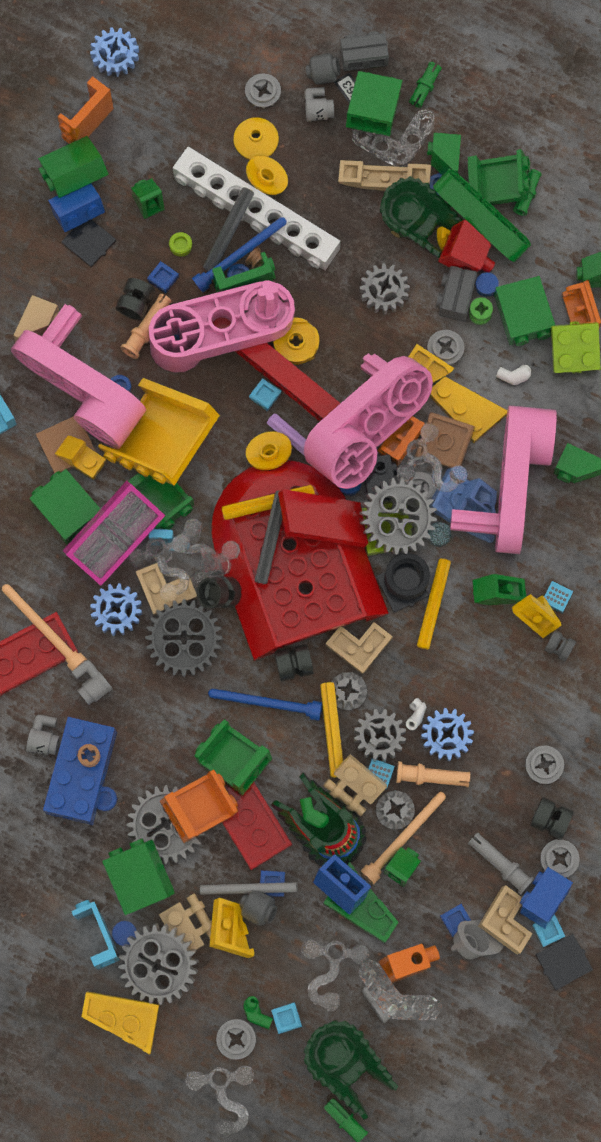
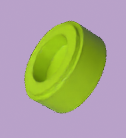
M183 232L174 234L169 241L171 252L179 257L188 255L192 250L190 236Z

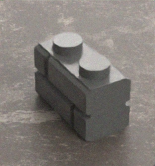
M373 31L369 32L366 36L359 37L355 34H350L340 39L344 71L388 66L389 54L385 33L380 34Z
M450 266L449 273L444 272L441 286L445 287L444 293L438 295L436 307L440 308V316L463 322L466 321L476 281V271Z

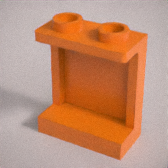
M93 76L87 82L90 99L71 120L61 113L57 116L62 134L61 137L68 144L85 136L89 137L114 109L110 89Z
M215 770L210 771L207 775L178 791L169 793L160 800L183 843L224 822L238 812L235 798L228 794L223 777L219 773L217 774Z

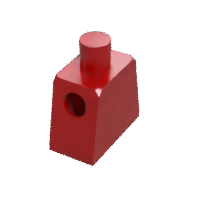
M463 220L452 227L438 260L439 263L447 267L454 266L476 272L481 269L484 272H490L495 265V262L487 257L491 247L490 242L468 221Z

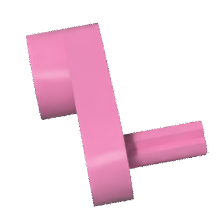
M268 280L168 305L160 309L150 322L149 339L151 355L155 363L164 370L174 373L185 372L194 368L202 359L275 341L283 337L291 329L295 314L294 299L290 292L281 284ZM219 317H224L231 322V325L225 329H220L213 325V321ZM173 335H179L180 340L175 341Z
M65 304L42 337L32 331L24 330L12 346L11 352L32 372L82 403L75 413L74 419L85 431L102 443L114 449H120L145 414L146 408L129 391L60 348L82 317L74 307Z
M369 353L365 355L361 369L371 377L323 418L309 433L304 446L306 461L338 487L348 489L364 482L372 473L376 464L378 454L376 448L427 402L432 391V376L424 366L414 359L401 356L387 363L375 353L372 356Z
M508 406L498 513L452 509L450 530L495 534V552L520 554L524 532L529 464L551 465L556 434V410Z

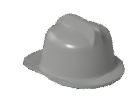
M481 920L462 921L459 923L458 931L454 935V945L451 947V950L459 952L466 959L473 960L480 956L499 953L503 948V944L478 927Z

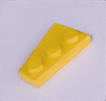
M443 377L432 387L430 397L449 418L475 426L471 438L473 443L477 442L507 416L506 409L447 377Z
M86 992L82 1011L84 1019L106 1031H110L122 1038V1040L139 1047L142 1051L151 1054L159 1004Z

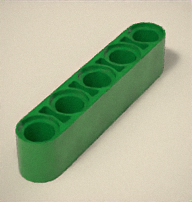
M449 168L433 185L434 190L512 262H516L531 246L529 239L453 169Z

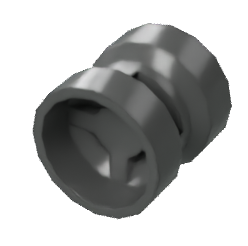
M555 630L544 651L549 654L554 653L558 655V658L565 662L577 641L571 638L567 639L563 637L561 632ZM562 640L563 642L561 646L559 647L558 651H556L557 646Z

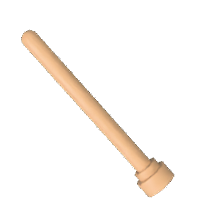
M5 584L2 586L3 593L66 657L65 661L68 663L67 666L71 671L87 660L82 653L73 652L10 585Z
M443 792L437 793L374 864H366L361 869L360 874L368 882L374 885L380 879L381 869L445 800L446 795Z

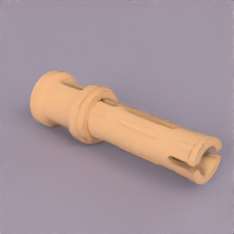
M159 294L140 325L131 330L132 335L125 344L121 345L120 349L123 353L133 359L139 358L140 350L144 344H148L150 341L149 325L152 317L160 309L172 303L169 297L165 296L163 298L164 294Z
M398 761L396 783L406 781L416 782V785H421L423 782L469 787L470 772L425 768V765L420 763L416 766L403 764L401 761Z

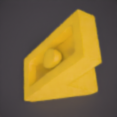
M69 435L55 452L57 457L92 480L95 479L107 462L104 457L87 447L85 441Z
M530 594L512 607L513 613L542 638L562 626L543 595L536 599Z

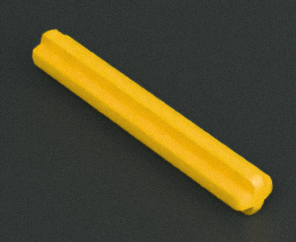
M312 485L292 489V491L315 494ZM275 494L223 506V517L225 520L269 510L272 508Z
M440 558L438 560L417 647L428 650L431 644L451 561Z
M333 682L322 683L320 688L330 776L336 778L337 776L334 775V771L343 762L335 686Z

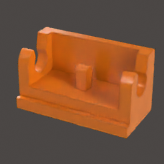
M589 281L566 287V291L562 292L561 295L570 322L578 321L579 324L597 322L600 328L601 319Z
M412 416L383 442L377 450L378 454L381 456L390 455L391 462L395 461L398 467L424 431L425 423Z

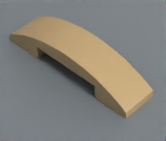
M340 160L338 182L339 184L356 188L385 191L386 188L391 186L392 183L397 182L400 178L406 179L411 176L414 179L419 178L422 183H429L430 185L431 165L408 164V167L363 165V161Z

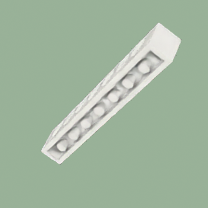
M187 147L173 166V174L179 184L183 186L187 184L193 188L197 195L203 198L206 196L211 199L213 204L220 209L225 208L231 211L235 203L231 198L238 196L243 187L252 190L254 196L241 221L248 222L252 229L260 233L271 225L269 223L270 220L284 217L287 221L286 225L269 238L278 245L283 244L288 247V250L297 257L301 255L314 268L318 269L320 267L326 270L339 252L340 240L192 148ZM197 172H201L204 174L200 178H196L193 176ZM215 184H221L223 186L221 189L218 190L212 188V186ZM254 207L261 209L258 213H252L249 210ZM290 231H296L299 233V235L296 237H291L288 235V233ZM309 243H316L318 247L310 249L307 245Z

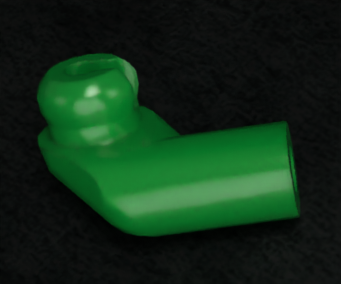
M311 797L300 799L305 822L316 828H324L328 825V815L314 809Z
M255 996L247 997L243 1004L247 1020L269 1030L273 1018L261 1013L258 1004L259 1000Z

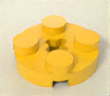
M294 318L291 329L283 337L273 341V346L276 351L292 364H304L314 359L319 348V334L317 329L309 324L307 320ZM294 336H298L299 340H303L299 346H294V344L290 343Z

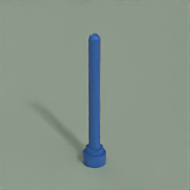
M284 217L277 219L214 268L221 266L224 272L285 226L287 223ZM212 269L207 273H198L192 278L202 293L209 289V285L212 284Z
M210 689L208 691L209 697L214 699L304 713L311 720L320 721L322 702L313 700L312 703L303 704L219 689Z

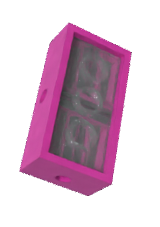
M126 481L64 548L63 552L101 586L165 515L132 484Z

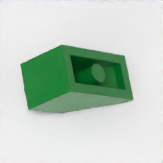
M434 133L433 142L428 141L427 155H431V166L441 175L449 168L458 173L461 135Z
M152 178L147 181H138L134 187H131L132 197L144 219L165 210L162 191Z
M601 252L581 259L580 266L576 267L577 281L582 283L588 280L591 288L601 287Z
M567 443L553 474L557 475V478L565 483L572 482L575 484L601 475V458Z
M491 574L472 580L474 602L477 604H515L526 597L525 579Z
M400 847L385 868L384 874L404 888L421 862L418 859L419 854L409 847L406 850Z

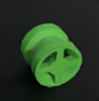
M482 297L473 300L469 310L470 320L476 325L488 323L493 312L492 303Z

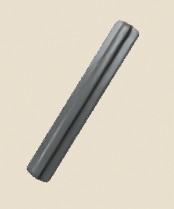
M246 187L241 189L203 265L205 270L210 271L220 263L254 196L252 190Z
M276 491L255 576V582L260 584H267L281 527L282 512L278 496L279 491Z

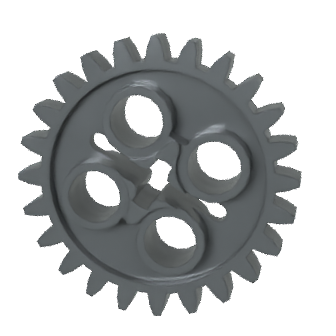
M185 599L182 600L181 606H178L175 600H173L172 608L164 604L165 612L156 610L159 618H150L151 622L154 623V627L148 626L146 628L152 632V635L145 636V639L152 641V644L146 646V648L154 649L155 651L150 655V658L158 657L159 660L156 665L164 663L165 672L170 667L173 668V675L178 670H181L183 677H185L187 670H190L191 674L195 675V668L197 667L203 672V663L211 666L212 663L209 657L217 658V654L213 651L214 649H221V646L216 644V641L223 639V637L216 635V632L222 628L219 626L214 627L213 625L218 618L210 619L209 616L212 610L204 613L202 605L199 608L195 607V600L191 602L190 606H187ZM174 619L178 622L179 628L176 632L171 633L166 630L165 623L168 620ZM194 619L201 621L203 625L202 630L197 633L192 632L189 628L190 621ZM182 631H186L187 636H205V640H187L184 645L181 640H163L162 637L165 635L180 636ZM175 643L178 646L179 652L176 656L171 657L166 654L165 647L167 644ZM198 643L202 646L203 651L200 656L195 657L190 654L189 647L191 644Z

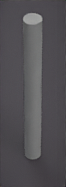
M297 882L200 885L201 895L249 894L252 891L262 893L298 892Z

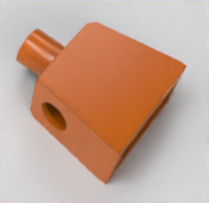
M419 944L387 955L379 961V965L388 985L427 970L431 967L430 963L439 960L440 956L435 945L424 949L423 944Z

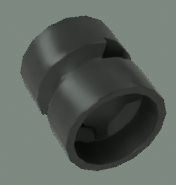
M128 278L123 289L125 295L120 296L115 308L122 315L141 321L148 309L146 304L151 302L155 289L145 281L137 278Z
M233 577L205 578L199 583L197 588L198 601L206 609L234 607L239 603L242 595L240 584Z
M307 644L294 647L291 652L288 649L274 652L281 681L294 679L296 674L300 677L314 674Z
M542 797L530 826L540 831L547 829L549 835L562 840L574 811L564 806L557 808L555 802Z

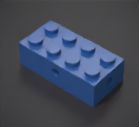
M71 717L67 718L43 808L47 815L89 825L94 824L97 805L117 736V731L114 727ZM92 744L99 750L100 761L94 767H85L78 760V751L83 745ZM86 750L84 752L85 756L83 755L82 758L91 762L94 760L92 756H96V753Z

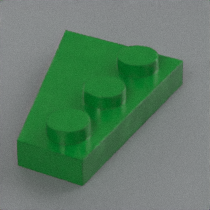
M349 862L348 866L358 874L354 866ZM371 889L365 900L350 915L329 896H327L323 903L384 944L398 924L396 918Z

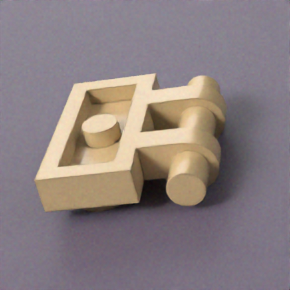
M351 754L334 771V775L340 780L335 784L332 780L328 779L323 785L330 791L329 794L333 798L340 799L346 804V808L350 812L354 811L359 816H362L366 811V808L360 802L364 799L369 804H372L387 788L385 782ZM346 786H349L356 792L353 797L343 790Z
M192 894L186 898L191 906L190 908L184 910L179 902L160 913L159 916L164 925L168 924V931L171 932L172 929L177 927L176 935L186 934L183 939L184 942L192 940L191 945L188 947L189 950H198L204 946L200 936L207 933L210 939L212 920L210 921L206 914L203 902L199 901L195 894ZM194 914H196L202 925L198 929H195L189 919Z

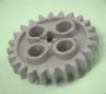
M394 478L389 479V486L385 481L380 482L381 489L373 486L372 489L375 494H366L370 501L362 502V505L367 509L360 512V515L366 516V520L361 521L360 524L367 525L368 527L363 533H371L368 541L377 540L375 548H380L384 545V553H388L392 548L393 555H397L399 549H401L402 554H407L408 547L412 552L417 551L416 544L424 546L422 538L430 539L431 537L427 531L435 530L430 525V522L437 521V518L431 516V513L437 509L429 507L434 500H426L425 498L429 492L421 493L422 485L418 484L413 487V480H409L405 485L404 478H399L397 484ZM385 497L392 500L393 505L390 510L383 506ZM408 499L415 502L416 507L413 512L406 508ZM399 512L400 515L418 516L419 519L398 520V518L379 517L378 513L394 514ZM384 520L391 525L389 533H384L381 529V524ZM406 523H410L414 527L411 536L407 535L404 531Z
M165 785L163 792H160L156 786L155 794L152 795L147 790L146 799L138 797L141 804L139 806L132 804V808L136 812L135 814H128V817L133 822L127 823V827L134 830L128 833V837H136L134 841L143 838L144 842L153 839L155 844L159 836H166L169 839L168 844L163 848L155 845L160 858L164 859L165 865H168L169 858H173L177 864L178 856L180 855L186 860L185 852L189 851L194 854L193 844L201 845L197 837L183 843L172 823L170 824V830L162 828L153 836H147L149 832L161 828L163 820L171 822L160 803L164 796L171 793L167 785ZM177 786L174 787L173 793L178 791ZM148 815L156 817V823L151 827L143 824L144 818ZM202 833L198 837H203L205 834Z
M155 923L151 931L150 927L146 925L143 927L144 934L139 929L134 932L136 938L133 936L127 938L131 945L124 944L122 946V949L127 953L119 955V958L125 961V963L118 966L120 969H125V973L120 978H128L129 981L125 987H134L132 995L140 992V1001L148 996L149 1003H153L157 998L159 1005H162L166 997L167 1001L172 1003L174 1001L173 994L178 999L183 996L181 990L185 992L190 990L187 983L193 984L195 982V979L190 975L198 973V970L192 967V965L199 962L198 959L192 958V955L197 950H189L188 947L191 945L192 940L184 942L183 939L186 934L176 935L177 927L170 932L168 931V924L163 925L160 930L158 923ZM152 941L157 944V953L149 951L148 942ZM139 953H142L146 958L140 957ZM170 953H176L180 957L179 964H173L170 961ZM157 959L161 960L160 965L162 967L159 969L156 968L157 963L155 961ZM138 964H144L147 967V975H142L138 972ZM171 970H176L178 975H175ZM160 975H166L169 978V986H163L160 983Z

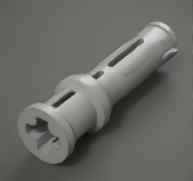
M476 833L474 839L472 838L469 841L468 845L472 846L502 873V879L504 881L508 880L519 890L518 893L520 895L533 883L534 877L526 875L519 868L518 863H511L485 840L480 833Z

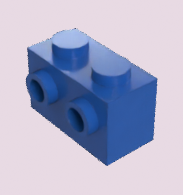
M91 183L61 198L56 196L48 200L53 215L64 232L105 213L101 198Z
M335 854L318 870L313 881L319 889L349 915L365 900L371 888L364 879Z
M547 867L544 873L539 872L532 883L535 885L531 893L526 891L520 901V904L523 905L520 913L544 929L551 921L573 882Z

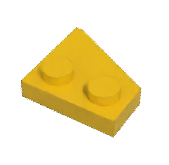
M222 898L214 900L209 947L251 958L255 952L253 948L249 949L245 935L249 933L246 924L243 922L240 904Z

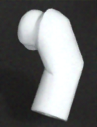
M522 365L513 371H509L500 367L496 377L512 385H518L530 378L531 368L528 365Z
M416 698L409 705L410 709L414 711L406 722V727L409 730H415L421 724L427 708L425 702L422 703L419 698Z

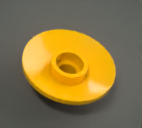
M249 118L238 125L234 133L236 150L241 156L249 160L255 156H271L279 142L275 126L263 118ZM258 133L260 134V136L258 138H253L252 134Z
M255 156L247 163V177L251 184L259 191L269 195H277L286 189L288 177L284 168L277 161L266 156Z
M280 432L262 433L253 438L246 448V458L249 464L260 470H271L280 467L289 459L292 453V445L289 438Z

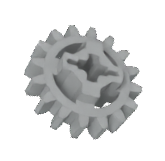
M385 263L382 264V269H378L374 265L373 272L367 270V278H361L363 286H360V293H364L361 300H368L367 308L374 306L375 313L379 309H383L384 314H387L388 309L396 312V305L402 308L404 305L403 300H408L409 294L406 293L410 289V285L406 284L408 277H401V269L395 272V265H392L390 269H386ZM393 279L397 281L399 286L394 284ZM388 283V288L381 295V289ZM370 290L372 293H375L376 299L371 295Z
M374 709L373 716L366 712L365 721L363 719L358 720L360 727H355L354 733L359 736L354 737V742L360 743L357 748L358 751L365 750V758L373 755L374 762H376L378 757H381L382 761L386 762L387 755L394 759V751H402L400 744H405L406 738L401 735L406 733V729L399 728L403 721H395V713L387 716L386 709H384L382 714H379L377 709ZM375 721H383L382 723L378 724L373 723ZM391 727L395 730L396 740L390 734ZM364 732H366V735H368L370 738L368 744L364 739ZM384 733V738H375L376 734ZM381 747L387 748L385 750H377V748Z

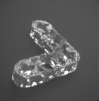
M426 109L418 111L399 141L386 135L353 129L352 139L357 146L394 167H408V164L412 162L433 129L435 116ZM428 118V123H424L422 129L419 130L421 119ZM363 132H366V137L363 136L362 139H360L359 133L362 134ZM411 134H415L419 137V141L411 144L406 138ZM373 136H375V138L372 141V145H370V140H372ZM380 141H384L388 144V148L380 151L375 145ZM405 154V159L397 160L398 155Z
M366 959L358 970L359 976L382 1012L391 1019L435 1020L443 1010L442 1003L434 996L400 995L381 965L374 960Z

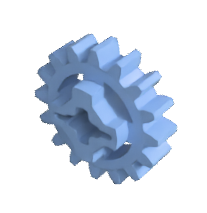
M112 27L110 28V33L102 30V37L95 36L96 43H91L93 51H90L91 59H93L94 67L98 66L100 73L107 70V76L115 72L116 76L119 77L120 71L128 74V67L135 68L133 61L139 60L137 54L139 53V46H137L136 38H131L129 31L123 34L122 28H119L118 32H114Z
M119 583L116 589H113L112 585L109 584L108 591L100 589V597L94 595L93 598L97 603L91 604L90 607L96 612H93L91 617L92 619H98L95 622L96 627L103 625V633L110 629L112 636H115L116 631L119 630L122 635H125L124 629L128 628L130 631H133L131 624H139V619L136 616L142 615V610L137 608L142 606L140 600L135 601L138 595L136 592L130 594L131 589L129 586L122 590V586ZM114 595H120V596H123V597H121V598H114V597H112V596H114ZM105 602L106 610L101 614V606ZM132 605V613L128 618L127 610ZM112 607L120 608L121 612H113ZM117 621L121 624H111L110 622Z
M444 708L441 715L436 710L434 712V719L430 716L426 719L429 725L423 724L422 729L427 731V733L421 734V739H427L423 746L424 748L431 747L430 755H433L435 752L438 753V760H441L443 755L447 757L448 761H451L452 755L459 759L461 757L460 751L468 752L465 744L472 745L473 740L469 739L468 736H472L474 731L467 729L471 722L463 721L465 714L459 717L456 716V709L452 711V714H449L447 708ZM445 719L453 720L451 723L441 722V720ZM460 727L463 731V741L458 736V729ZM453 728L452 739L447 737L441 742L444 732H448ZM432 729L435 733H437V739L435 742H433L431 736ZM444 746H452L455 749L444 750L442 748Z

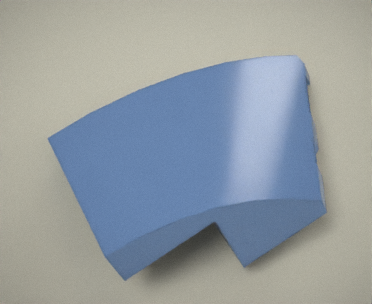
M449 468L432 497L434 501L429 507L436 508L435 513L448 522H451L452 509L496 513L497 491L480 478L469 481L455 469ZM467 532L489 543L493 542L495 538L492 534Z

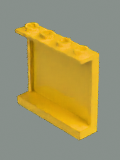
M143 378L138 386L145 392L140 400L146 408L145 414L120 449H114L99 444L98 447L105 453L103 457L114 464L117 461L128 470L134 468L144 477L151 475L153 479L161 484L167 482L175 486L220 415L207 402Z

